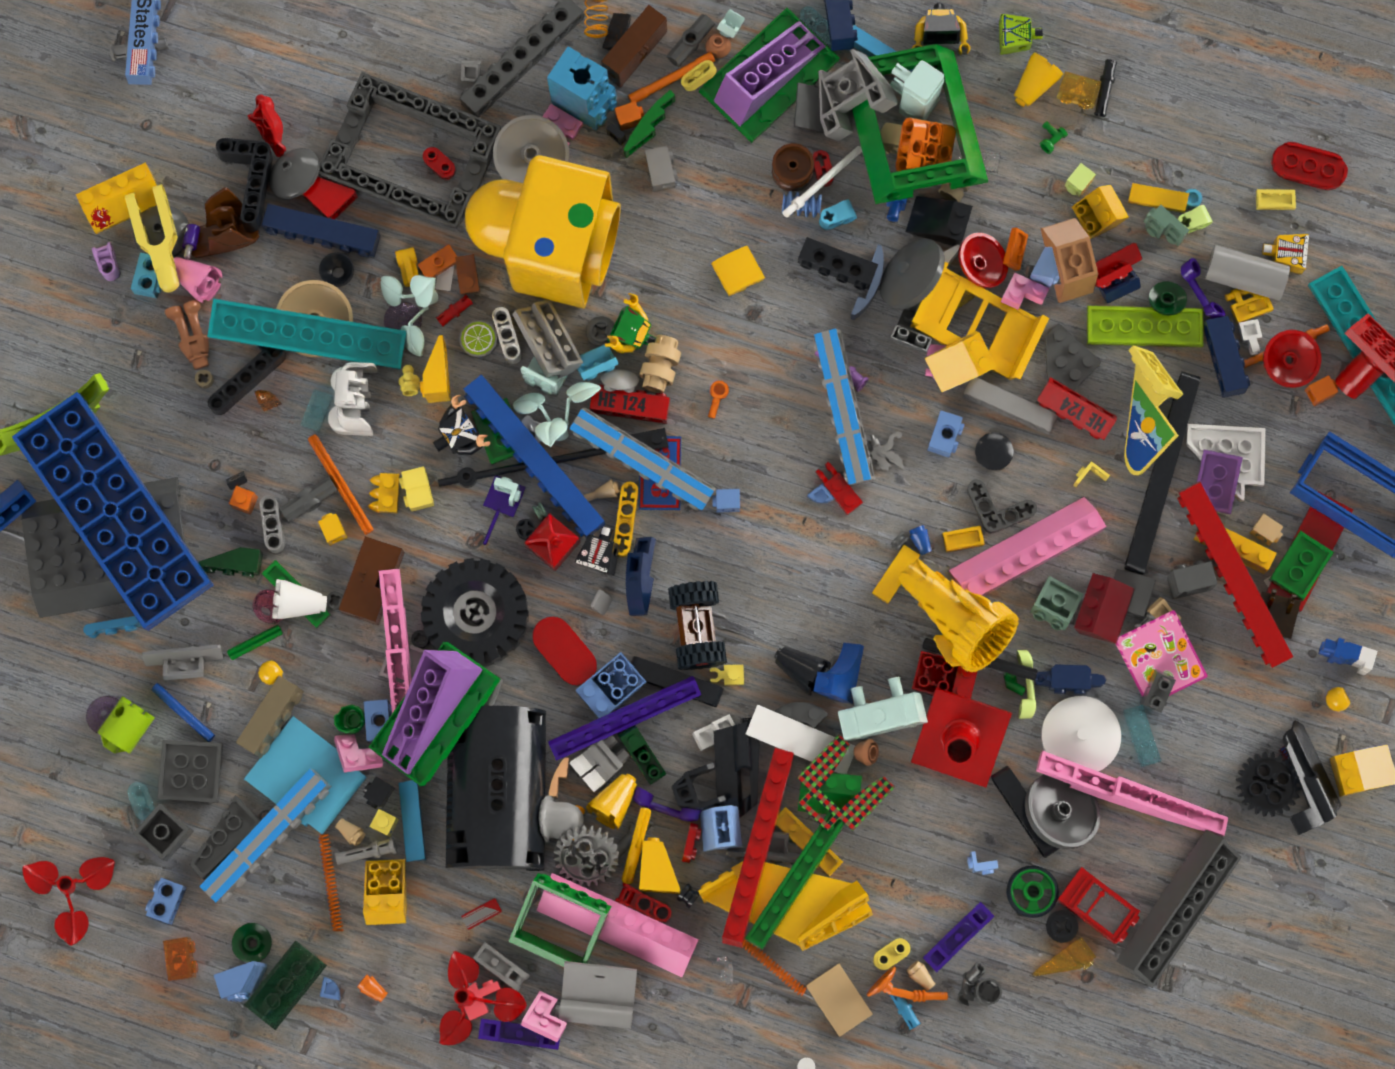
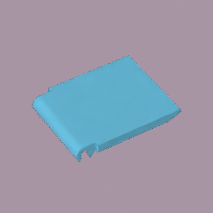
M293 716L272 742L269 751L258 760L244 780L277 804L309 769L318 772L332 787L328 790L329 794L315 804V809L301 819V824L305 827L309 824L318 832L324 834L367 777L360 771L344 773L337 749Z

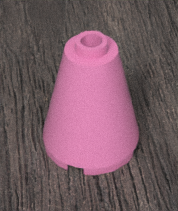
M174 258L179 283L199 302L204 303L203 300H211L220 288L221 284L218 281L219 277L222 278L221 270L217 267L185 258Z

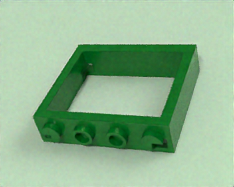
M538 873L531 884L508 942L563 967L565 961L588 964L612 906L607 905L603 900H596L590 897L586 892L572 889L566 883H559L546 874ZM539 887L600 915L583 957L522 930Z

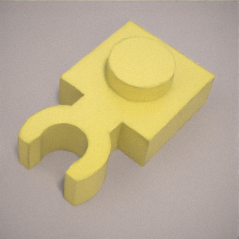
M743 664L724 665V671H720L718 668L710 669V672L718 674L716 679H710L711 683L715 684L720 682V680H724V686L744 685Z

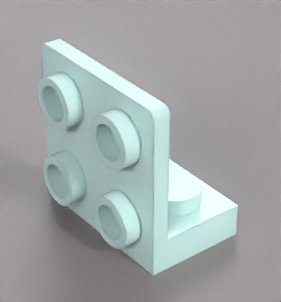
M535 357L531 360L528 368L522 366L520 369L525 383L532 387L535 385L541 387V391L547 395L554 394L557 396L568 375L562 378H558L557 375L545 377Z

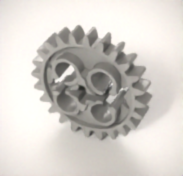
M585 825L582 826V830L575 826L574 832L568 829L567 836L562 834L561 839L557 840V847L554 849L555 867L560 868L559 874L566 873L565 879L571 877L573 883L578 880L580 886H582L583 882H586L588 887H590L592 881L598 885L599 879L605 882L606 876L611 878L612 871H616V865H618L619 851H616L617 844H613L614 838L607 839L608 832L601 834V828L594 831L593 825H591L589 830H586ZM573 839L576 848L575 858L569 857L573 851V845H571ZM597 854H603V855H604V856H602L601 859H600V867H601L600 873H599V871H598V869H597V868H598V865L596 864V863H597V857H598Z

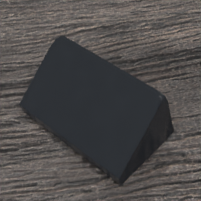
M613 13L608 28V35L605 37L602 48L611 50L628 30L631 22L630 14Z

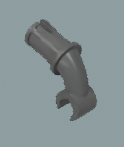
M977 962L970 971L963 974L961 991L957 996L959 1003L969 1006L968 1000H974L971 988L977 984V980L986 972L983 964Z

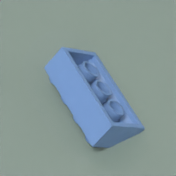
M251 961L215 974L214 978L221 999H227L232 1002L239 1001V1003L251 999L250 995L255 994L268 968L267 964Z

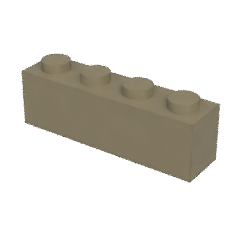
M278 676L236 743L257 757L262 758L269 751L273 739L280 734L284 722L290 718L294 706L301 701L304 691L283 677Z

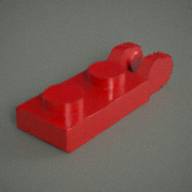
M827 462L825 467L832 474L833 477L828 480L820 469L816 470L815 473L843 511L849 515L862 505L863 501L841 474L837 473L831 463Z

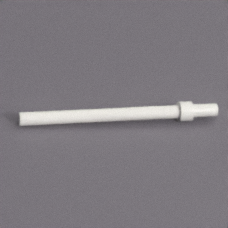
M857 146L800 197L797 196L793 199L791 205L782 212L783 215L789 217L795 210H800L811 196L862 152L861 147Z

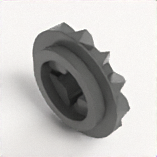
M604 316L593 318L586 327V336L589 342L595 346L610 343L607 341V335H610L614 322ZM596 326L601 330L606 328V337L603 335L597 336L598 331Z

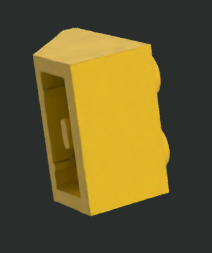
M1111 185L1096 188L1072 206L1074 213L1090 239L1115 228L1129 218Z

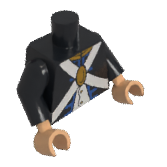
M456 395L452 398V403L439 422L438 430L442 437L435 440L433 444L438 452L449 446L453 454L473 455L482 449L483 446H489L490 442H484V438L487 435H479L462 408L459 409L460 406L466 404V400H462L459 403L458 398L461 395Z

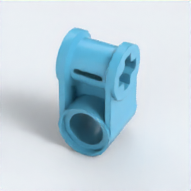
M843 200L836 205L825 208L821 212L819 219L821 228L831 230L854 221L857 215L850 200Z

